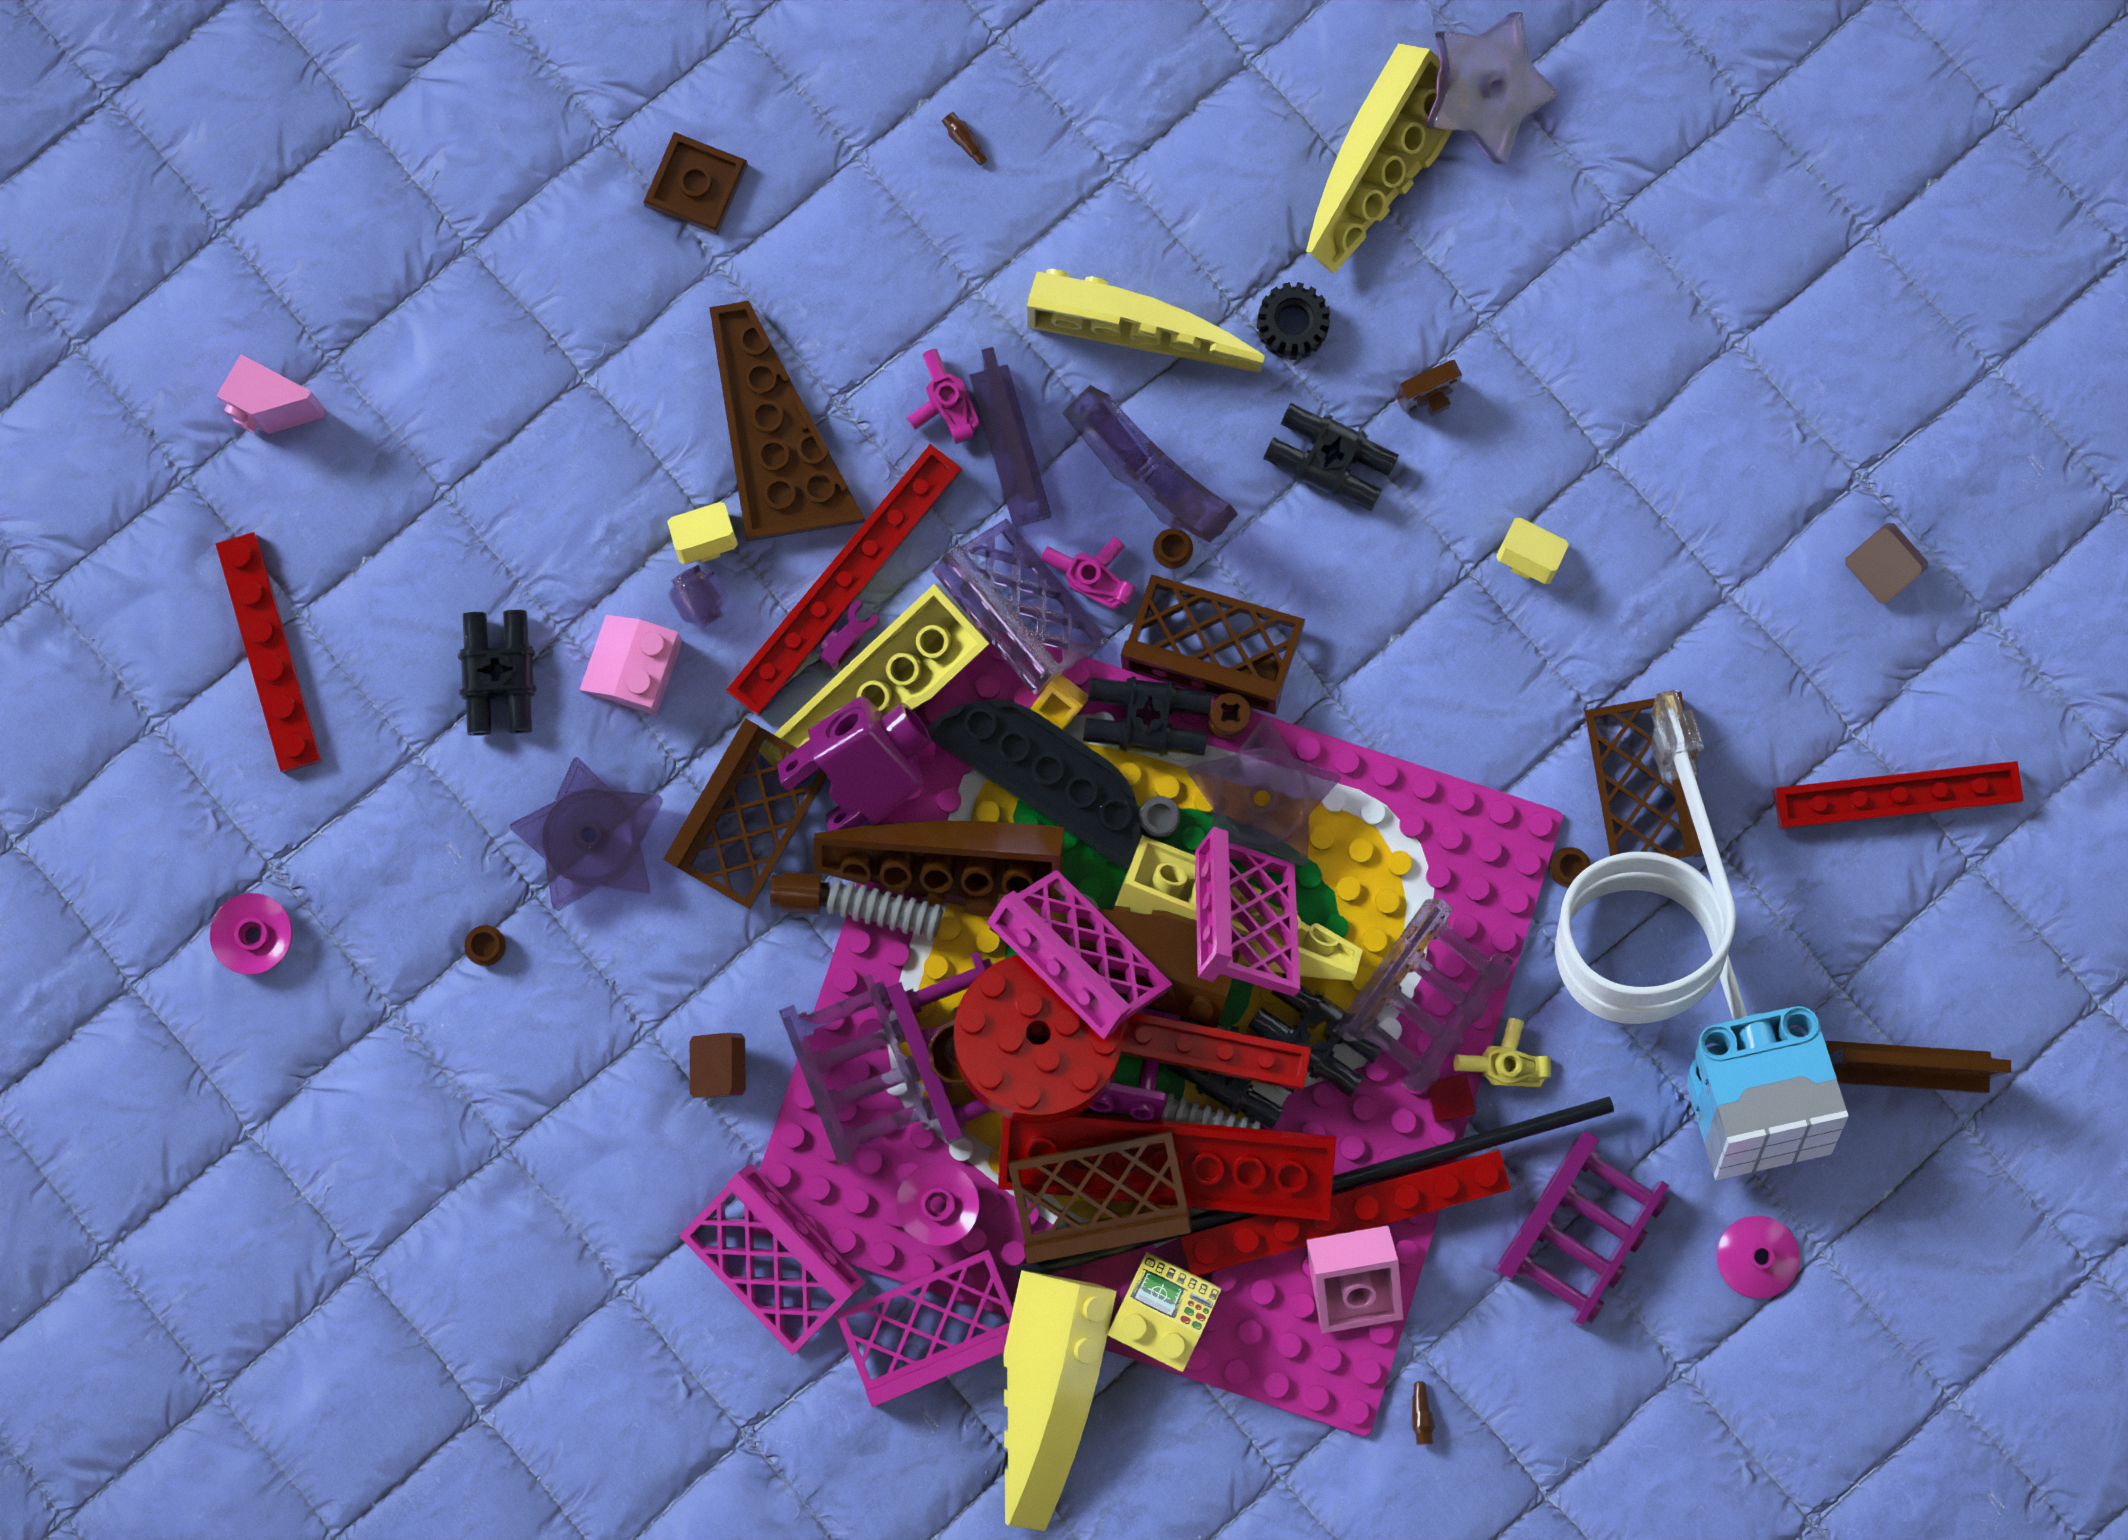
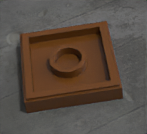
M674 132L644 199V206L718 235L748 166V162L743 158Z

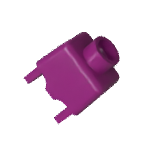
M858 697L809 728L810 740L777 763L780 783L787 791L791 790L819 768L827 774L831 781L829 796L838 804L837 807L825 815L828 831L858 827L868 819L872 824L877 825L922 786L923 778L917 752L931 742V737L923 722L907 704L900 703L883 716L869 699Z

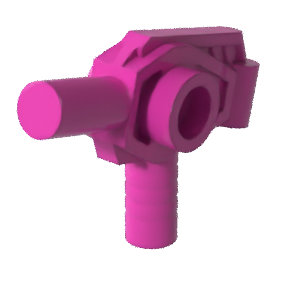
M937 349L926 351L922 355L932 378V381L925 388L930 401L907 416L908 423L914 430H917L930 419L940 414L948 425L955 444L974 438L973 433L980 426V422L963 380L953 376L951 373H946Z
M1115 536L1095 557L1081 552L1073 559L1049 546L1045 548L1041 556V561L1066 573V579L1071 590L1111 610H1115L1121 605L1127 606L1136 590L1134 585L1117 578L1107 569L1108 565L1125 548V545Z

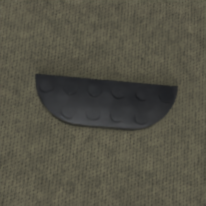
M988 699L959 705L944 713L927 729L931 742L1056 826L1065 827V832L1127 872L1139 844V809L1128 781L1107 759L1037 712L1008 700Z

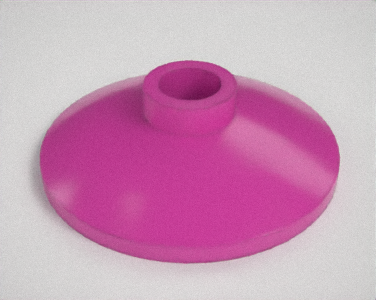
M258 893L241 894L225 902L216 912L210 927V944L216 958L228 969L244 975L261 974L276 967L288 953L292 942V924L286 910L274 899ZM258 928L261 932L259 941L250 943L248 940L249 931Z
M938 1162L925 1164L912 1171L902 1182L896 1200L897 1215L902 1227L915 1240L930 1246L950 1245L966 1236L974 1226L979 1213L978 1192L971 1178L958 1167ZM935 1197H942L946 1201V1208L941 1213H935L931 1210L930 1203Z
M1749 1216L1739 1219L1726 1229L1717 1247V1265L1722 1278L1734 1291L1749 1298H1769L1783 1292L1793 1282L1799 1269L1800 1253L1793 1234L1782 1223L1770 1217ZM1758 1249H1763L1768 1254V1260L1763 1265L1758 1264L1754 1259V1254Z

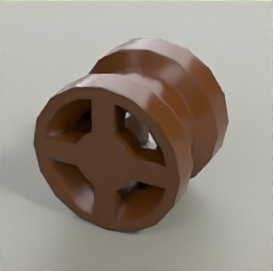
M1226 693L1220 695L1211 705L1207 719L1209 729L1220 739H1236L1247 728L1251 715L1250 706L1238 694Z

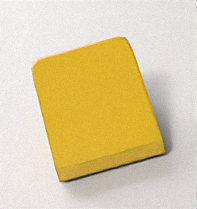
M1058 673L1030 709L1062 730H1065L1088 701V694L1064 675Z

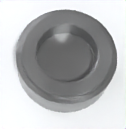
M1155 796L1148 799L1142 805L1139 813L1141 828L1146 834L1154 838H1164L1171 835L1177 829L1180 821L1178 806L1173 800L1165 796Z

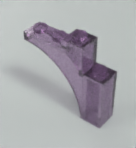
M1089 385L1062 412L1111 475L1133 488L1162 523L1178 532L1184 528L1211 543L1216 537L1226 531L1229 523L1238 515L1230 503L1201 485L1159 449L1123 412L1109 394Z

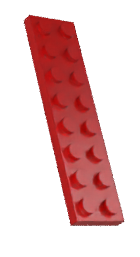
M1084 1112L1051 1123H1026L1004 1116L1002 1118L998 1189L1013 1190L1008 1166L1009 1161L1172 1130L1188 1207L1329 1221L1337 1136L1158 1119L1138 1120L1127 1116ZM1165 1142L1147 1145L1139 1158L1160 1171L1168 1159ZM1140 1147L1127 1150L1135 1155ZM1116 1151L1106 1153L1098 1166L1119 1179L1130 1163V1160ZM1099 1155L1090 1156L1086 1158H1088L1092 1162H1095ZM1074 1159L1065 1161L1058 1174L1079 1186L1090 1168ZM1058 1163L1048 1164L1046 1166L1054 1170ZM1135 1164L1123 1182L1144 1195L1155 1179V1176ZM1169 1166L1164 1175L1172 1179L1171 1169ZM1036 1167L1020 1170L1022 1184L1034 1193H1039L1049 1178L1048 1175ZM1094 1172L1082 1190L1096 1199H1106L1114 1184ZM1053 1179L1044 1194L1072 1196L1074 1192ZM1161 1180L1148 1197V1199L1158 1205H1178L1175 1190ZM1120 1188L1111 1199L1139 1203L1137 1199Z

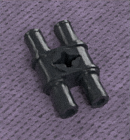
M1290 403L1281 421V425L1312 439L1311 444L1314 446L1311 451L1307 450L1305 453L1273 437L1263 459L1295 474L1294 478L1297 479L1298 483L1303 481L1330 494L1329 498L1338 499L1341 496L1372 511L1382 489L1351 475V470L1348 468L1351 463L1355 464L1358 461L1389 476L1399 454L1368 440V435L1365 434V431L1362 430L1360 433L1333 420L1332 415H1324L1322 418ZM1337 445V458L1325 468L1326 455Z
M507 610L503 612L504 646L495 650L488 648L487 614L484 612L463 613L464 648L458 654L462 670V689L459 690V695L462 696L463 700H466L467 734L470 736L491 734L490 699L494 698V696L506 698L509 733L522 734L532 732L531 697L535 695L537 688L533 685L532 657L535 656V651L532 646H529L526 610ZM500 664L507 673L500 674V680L494 681L488 673L494 672L495 665Z
M1135 676L1127 678V682L1091 677L1088 701L1123 705V709L1127 710L1126 718H1122V722L1086 717L1083 741L1118 745L1119 750H1123L1122 752L1127 753V750L1158 753L1159 757L1167 756L1168 752L1204 756L1207 732L1171 728V723H1168L1169 715L1172 716L1173 712L1209 716L1212 692L1176 688V684L1172 683V681L1159 683L1136 680ZM1149 701L1152 715L1158 716V719L1152 720L1147 732H1145L1143 718L1136 717V714H1142L1144 707H1146Z
M1284 973L1282 978L1286 979V974ZM1301 984L1300 991L1295 997L1272 990L1271 993L1301 1014L1299 1016L1302 1019L1298 1026L1294 1024L1290 1027L1269 1011L1260 1007L1248 1027L1263 1038L1307 1047L1311 1037V1033L1307 1028L1309 1027L1314 1030L1325 1021L1326 1025L1322 1036L1327 1041L1325 1043L1319 1040L1310 1047L1311 1052L1307 1072L1310 1073V1078L1314 1077L1317 1079L1320 1076L1350 1097L1363 1077L1333 1056L1335 1052L1332 1049L1336 1044L1340 1046L1341 1043H1344L1373 1063L1386 1043L1356 1023L1358 1020L1355 1017L1356 1014L1352 1012L1350 1015L1324 997V992L1316 991L1314 994Z
M1195 1020L1190 1021L1191 1024L1244 1034L1239 1031L1240 1027L1237 1025L1236 1027L1231 1025L1228 1028L1218 1023V1026L1214 1027ZM1171 1064L1165 1065L1169 1070L1195 1084V1090L1198 1091L1199 1095L1204 1093L1230 1108V1113L1235 1112L1238 1114L1241 1111L1273 1129L1284 1110L1280 1105L1254 1091V1085L1251 1084L1252 1081L1234 1078L1233 1081L1230 1080L1229 1084L1226 1085L1227 1076ZM1283 1087L1291 1093L1295 1091V1089Z

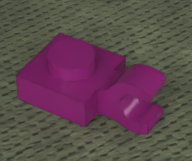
M860 600L853 602L848 609V625L846 624L840 632L837 629L831 631L820 646L823 649V652L820 654L821 660L833 672L839 668L859 645L860 639L867 632L873 630L879 621V617L875 613L865 622L856 619L857 612L863 607Z

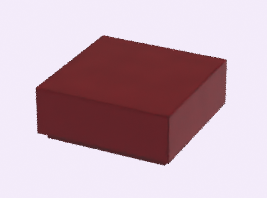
M1467 1073L1425 1083L1434 1123L1476 1114Z

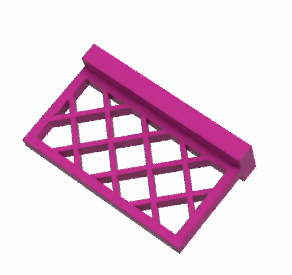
M1213 826L1195 850L1198 978L1213 982L1219 974L1295 997L1300 991L1295 863L1228 842V831ZM1230 858L1239 860L1248 871L1240 874L1231 864ZM1265 870L1282 874V884L1277 886ZM1254 877L1265 889L1266 893L1259 895L1246 880ZM1236 886L1249 902L1241 905L1231 894L1230 889ZM1273 898L1283 910L1284 915L1278 917L1266 901ZM1255 908L1268 924L1260 927L1248 911ZM1237 918L1250 934L1242 937L1231 924V920ZM1274 929L1285 942V947L1280 949L1267 933ZM1256 939L1269 956L1262 959L1248 943ZM1238 950L1251 966L1247 967L1234 963L1232 952ZM1275 961L1285 972L1286 979L1277 976L1268 965Z
M1058 870L1053 871L1019 893L1013 890L1003 896L987 921V924L1103 1040L1113 1034L1119 1024L1168 992L1173 985ZM1053 886L1065 898V902L1049 898L1048 888ZM1029 905L1040 908V916ZM1050 911L1066 914L1067 924L1051 920ZM1077 917L1086 919L1094 927V930L1078 927ZM1058 934L1069 936L1070 946ZM1079 939L1095 943L1096 952L1080 949ZM1106 946L1116 948L1123 955V959L1108 956ZM1088 963L1098 965L1099 974ZM1108 968L1125 972L1126 982L1110 978ZM1135 975L1145 977L1154 987L1150 988L1136 984ZM1117 992L1127 994L1128 1003Z
M752 1164L737 1172L727 1183V1186L679 1235L792 1355L798 1352L866 1284ZM732 1193L744 1204L745 1219L726 1218L725 1201ZM717 1210V1218H709ZM701 1225H717L718 1247L705 1246L694 1234ZM726 1226H745L746 1248L727 1247ZM753 1227H766L773 1234V1249L754 1248ZM727 1254L746 1255V1276H734L727 1269ZM754 1256H774V1278L755 1277ZM782 1257H795L802 1265V1279L783 1278ZM755 1284L775 1286V1306H763L756 1299ZM783 1286H802L803 1308L784 1307ZM811 1287H823L835 1301L827 1309L811 1308ZM784 1314L803 1315L804 1333L797 1340L784 1328ZM812 1316H819L812 1324Z
M988 1249L839 1311L835 1315L865 1387L870 1405L874 1407L1003 1353L1013 1306ZM981 1261H985L991 1275L984 1293L962 1284L968 1267ZM962 1270L958 1281L945 1277ZM938 1279L955 1285L946 1309L924 1300L929 1284ZM993 1283L1000 1299L989 1295ZM923 1286L919 1297L907 1293ZM959 1288L982 1297L973 1320L950 1311ZM902 1295L917 1302L908 1324L885 1316L891 1299ZM987 1299L1004 1307L1009 1323L994 1329L978 1323ZM885 1302L881 1313L869 1309ZM921 1304L944 1313L935 1336L912 1327ZM863 1311L878 1318L869 1341L852 1333L847 1317ZM948 1315L971 1324L965 1341L954 1345L939 1338ZM883 1320L905 1329L896 1352L874 1343ZM975 1326L987 1331L971 1338ZM910 1331L932 1340L927 1356L918 1361L901 1355ZM856 1341L867 1345L863 1356ZM937 1343L949 1347L933 1354ZM871 1347L894 1357L888 1373L872 1380L865 1365ZM898 1359L910 1363L894 1370Z

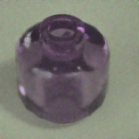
M699 564L671 579L673 586L669 589L668 596L685 623L689 624L700 621L702 627L724 615L720 608L728 601V593L713 569H701Z

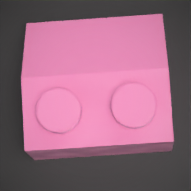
M240 354L216 395L226 406L224 412L234 418L232 421L251 433H254L256 428L267 434L322 419L327 412L312 391Z
M606 615L580 691L657 716L683 642L679 632L640 619Z
M1389 1226L1307 1240L1309 1268L1322 1334L1403 1320L1399 1263Z

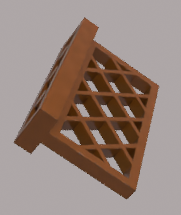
M1151 574L1128 641L1125 640L1120 654L1122 669L1166 683L1172 681L1176 686L1186 689L1212 692L1214 697H1219L1226 693L1238 694L1247 701L1251 708L1276 715L1281 701V693L1305 625V619ZM1156 589L1173 593L1178 604L1158 612L1152 601ZM1201 601L1211 604L1217 615L1197 624L1189 607ZM1150 609L1153 616L1146 619ZM1183 611L1192 627L1171 636L1163 620ZM1238 613L1250 615L1255 626L1235 635L1227 619ZM1259 618L1264 619V620H1266V621H1264V622L1261 623V621L1259 620ZM1221 622L1230 638L1210 647L1202 631ZM1155 623H1158L1166 638L1154 645L1138 641L1142 630ZM1277 624L1292 627L1293 631L1290 639L1276 646L1273 645L1266 632V629ZM1260 633L1268 650L1248 658L1240 642ZM1196 634L1204 651L1193 656L1181 654L1176 643ZM1234 645L1243 662L1231 668L1221 666L1214 654ZM1170 646L1173 651L1167 650L1165 648ZM1286 650L1282 660L1279 653ZM1273 656L1279 667L1276 681L1259 677L1253 666ZM1209 657L1211 662L1204 661V659ZM1248 669L1249 673H1245L1242 671Z
M1681 691L1668 693L1663 697L1585 710L1610 856L1618 854L1617 842L1626 830L1646 843L1640 852H1647L1649 847H1652L1659 854H1665L1676 859L1704 856L1663 727L1666 697L1672 696L1679 718V728L1697 781ZM1659 707L1661 724L1652 736L1633 724L1641 710ZM1633 712L1628 720L1620 715L1622 713ZM1613 716L1622 722L1624 726L1612 743L1597 734L1594 718ZM1628 728L1648 740L1636 759H1633L1616 747ZM1662 730L1665 745L1656 740ZM1599 742L1608 747L1602 757ZM1652 744L1667 753L1668 763L1659 776L1639 763ZM1612 751L1631 763V766L1619 782L1607 776L1603 771V763ZM1636 767L1655 780L1642 799L1623 787ZM1669 770L1673 785L1663 779ZM1605 781L1615 787L1609 796ZM1659 784L1672 791L1675 796L1676 802L1667 815H1664L1647 803ZM1619 790L1639 803L1626 822L1613 815L1610 810V803ZM1643 807L1662 819L1649 839L1630 826ZM1676 810L1680 825L1670 819ZM1613 821L1622 826L1616 836ZM1668 823L1681 832L1684 849L1666 851L1655 844L1654 840Z
M745 718L663 860L751 910L828 776L819 768L820 772L811 786L797 790L793 787L789 792L768 797L762 775L778 771V767L776 765L760 769L757 753L762 744L767 740L778 746L782 760L787 757L786 752L791 754L797 748ZM753 762L755 771L746 773ZM757 777L763 799L740 805L736 791L740 782ZM807 793L802 803L799 804L797 795ZM733 797L735 806L725 809L730 799ZM792 797L796 810L792 820L775 825L770 803ZM764 804L770 827L747 833L742 810ZM736 812L742 834L720 840L716 823L721 816ZM786 828L779 841L777 830ZM712 832L714 842L705 844ZM772 832L775 844L773 853L770 857L755 860L749 838ZM744 840L749 862L727 868L721 846ZM716 847L722 870L704 874L692 867L700 851ZM766 863L759 875L756 866ZM751 867L755 884L748 896L744 897L732 889L728 873ZM723 875L726 886L713 879V877Z
M1825 1041L1838 1084L1986 1094L1990 1093V1078L2011 1073V1060L1992 1059L1991 1052Z
M1172 1130L1013 1160L1008 1163L1025 1241L1024 1251L1027 1264L1191 1233L1193 1220L1191 1210L1188 1208ZM1165 1142L1168 1159L1160 1171L1139 1158L1147 1145ZM1140 1147L1135 1155L1127 1150ZM1117 1151L1130 1160V1163L1119 1179L1098 1166L1106 1153ZM1099 1155L1095 1162H1092L1091 1160L1086 1158L1090 1156ZM1076 1159L1090 1168L1079 1186L1058 1174L1065 1161ZM1058 1163L1054 1170L1046 1166L1048 1164ZM1135 1164L1155 1176V1179L1144 1195L1123 1182ZM1169 1166L1171 1169L1172 1179L1164 1175ZM1036 1167L1049 1176L1038 1195L1022 1184L1020 1170ZM1094 1172L1114 1184V1187L1103 1203L1082 1190ZM1053 1179L1074 1192L1063 1210L1042 1198ZM1161 1180L1175 1190L1178 1205L1162 1208L1148 1199V1197ZM1119 1188L1139 1201L1131 1214L1120 1215L1107 1206ZM1025 1195L1033 1200L1029 1208L1027 1207ZM1078 1196L1098 1208V1211L1089 1222L1080 1223L1066 1214ZM1038 1203L1058 1218L1050 1229L1033 1232L1029 1215ZM1143 1205L1152 1209L1139 1212ZM1103 1212L1110 1216V1218L1099 1219ZM1062 1220L1070 1224L1068 1226L1058 1227Z

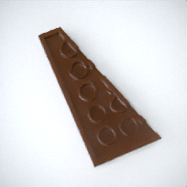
M744 301L709 307L747 542L865 523L866 520L860 508L857 506L843 476L833 461L827 446L794 388L750 302Z

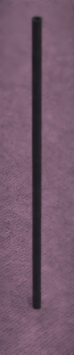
M1610 1096L1333 1175L1332 1193L1613 1113L1614 1106ZM1211 1210L1192 1216L1193 1227L1191 1233L1188 1234L1258 1214ZM1188 1234L1023 1264L1015 1267L1019 1282L1021 1270L1049 1275Z

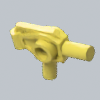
M1508 1018L1501 1046H1488L1486 1051L1482 1053V1056L1455 1055L1453 1065L1455 1071L1482 1072V1076L1487 1078L1493 1086L1541 1088L1546 1078H1551V1057L1530 1056L1517 1051L1524 1021Z

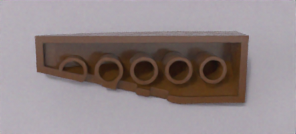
M939 820L898 822L815 833L813 838L814 871L866 885L869 881L886 886L888 888L887 891L903 895L904 891L926 896L927 901L932 904L942 906L943 902H948L965 907V913L990 917L995 910L999 894H1008L1013 890L1019 893L1055 870L1063 874L1065 827L991 821ZM1053 886L1048 888L1049 898L1061 899V894Z
M999 894L996 907L1000 903L1003 896L1007 894ZM1029 905L1040 916V908ZM1114 906L1113 910L1097 909L1173 984L1168 992L1147 1006L1181 1015L1182 1017L1214 1027L1218 1026L1233 978L1219 974L1213 982L1198 978L1197 920L1161 910H1153L1152 914L1130 912V907ZM1050 911L1051 920L1067 924L1066 914ZM1077 917L1078 927L1094 930V927L1086 919ZM1058 934L1070 946L1069 936ZM1079 939L1080 949L1096 952L1095 943ZM1106 946L1108 956L1123 959V955L1116 948ZM1238 950L1232 952L1234 963L1238 962L1240 956ZM1088 963L1099 974L1098 965ZM1108 968L1110 978L1126 982L1125 972ZM1135 975L1136 984L1150 988L1154 987L1145 977ZM1117 992L1120 996L1128 999L1127 994Z

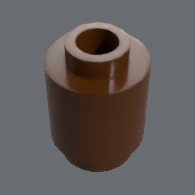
M783 871L782 875H772L770 907L780 908V912L820 914L821 906L827 907L830 882H823L822 874Z

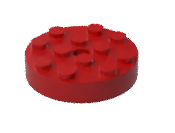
M1019 955L1005 958L984 970L963 995L956 1013L954 1050L961 1076L971 1092L984 1105L1009 1119L1026 1123H1051L1067 1119L1082 1112L1100 1098L1108 1088L1120 1061L1123 1041L1122 1023L1119 1024L1113 1034L1103 1040ZM1045 1027V1034L1049 1038L1046 1043L1042 1045L1032 1044L1026 1037L1035 1031L1042 1032Z

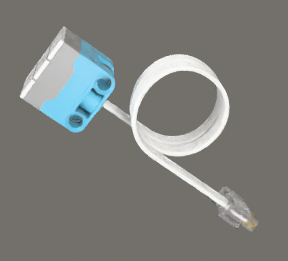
M1671 690L1656 694L1651 714L1655 726L1651 747L1662 781L1666 782L1680 779L1713 885L1697 869L1682 860L1653 852L1616 854L1590 865L1573 880L1562 903L1555 940L1556 961L1561 978L1573 998L1596 1016L1618 1023L1645 1024L1665 1020L1690 1009L1710 992L1720 977L1733 1020L1714 1024L1703 1030L1695 1051L1696 1059L1691 1064L1686 1080L1687 1089L1715 1181L1831 1155L1849 1116L1818 1018L1814 1012L1803 1006H1794L1747 1016L1728 955L1736 923L1735 904L1695 778L1699 771L1697 763L1699 751L1704 750V745L1693 710H1682L1677 691ZM1630 890L1653 892L1678 902L1697 919L1707 936L1713 956L1692 974L1668 984L1651 987L1621 985L1598 975L1584 962L1574 944L1570 921L1583 906L1603 895ZM1791 1025L1801 1026L1807 1035L1804 1036L1803 1032L1799 1029H1787V1027ZM1710 1043L1719 1044V1045H1716V1046H1711V1047H1709V1048H1706V1047H1705L1706 1045H1708V1044H1710ZM1698 1072L1700 1074L1701 1080L1697 1076Z

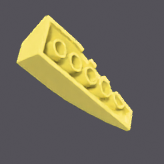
M1398 43L1360 108L1341 146L1318 206L1306 250L1329 272L1336 273L1367 238L1366 231L1375 221L1381 222L1390 212L1388 206L1399 194H1406L1414 185L1412 179L1422 168H1429L1433 164L1475 94L1430 49Z
M1047 269L1046 273L1036 271L1027 302V328L1257 373L1262 371L1265 355L1229 332L1190 312L1149 296L1110 286L1108 281L1102 278L1086 277L1085 280L1069 278L1067 272L1057 269Z
M933 584L774 735L799 748L810 740L809 728L858 697L869 699L883 716L900 703H905L911 709H914L932 699L990 643L969 614L941 584ZM766 741L761 746L759 752L772 766H776L782 760L778 746L769 741Z
M1142 835L1114 906L1130 907V912L1152 914L1153 910L1168 911L1196 920L1195 855ZM1250 884L1259 895L1262 894V890ZM1236 886L1230 889L1231 894L1241 905L1249 902ZM1266 901L1278 917L1284 915L1281 907L1278 908ZM1255 908L1248 911L1260 927L1268 924ZM1297 915L1300 976L1353 981L1357 974L1363 949L1318 923L1311 926L1305 924ZM1237 918L1231 920V924L1240 934L1245 936L1250 934ZM1274 929L1267 933L1280 949L1285 947V942ZM1256 939L1248 943L1262 959L1269 956ZM1240 953L1237 964L1250 967L1251 964ZM1275 961L1268 965L1273 972L1285 973Z
M1021 1270L1004 1348V1367H1007V1389H1004V1406L1008 1407V1430H1004V1447L1008 1449V1468L1005 1470V1524L1008 1526L1046 1531L1073 1464L1088 1418L1117 1292L1115 1290L1091 1282Z

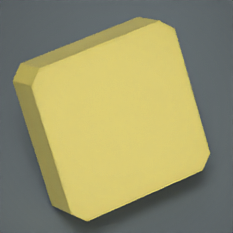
M717 502L673 516L667 521L674 548L681 564L686 565L701 560L703 563L721 557L720 553L733 550L738 545L725 503Z
M1515 518L1496 558L1499 562L1511 567V572L1527 580L1531 577L1543 584H1550L1569 544L1565 539L1523 518Z

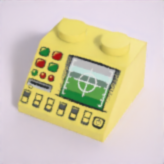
M1146 1252L1107 1335L1183 1372L1222 1288Z

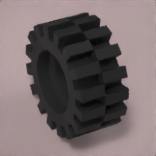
M1290 282L1283 283L1281 289H1278L1276 286L1271 290L1269 296L1266 295L1259 308L1257 329H1259L1258 336L1260 341H1265V348L1269 352L1275 350L1277 352L1276 356L1282 359L1284 355H1289L1290 360H1297L1298 355H1302L1303 358L1310 356L1311 351L1314 350L1316 352L1321 347V343L1325 340L1330 324L1329 306H1325L1326 300L1322 294L1319 297L1316 295L1315 288L1310 286L1309 290L1303 288L1304 283L1297 282L1295 287H1291ZM1295 307L1304 311L1309 320L1307 329L1297 335L1285 333L1278 324V316L1283 310Z

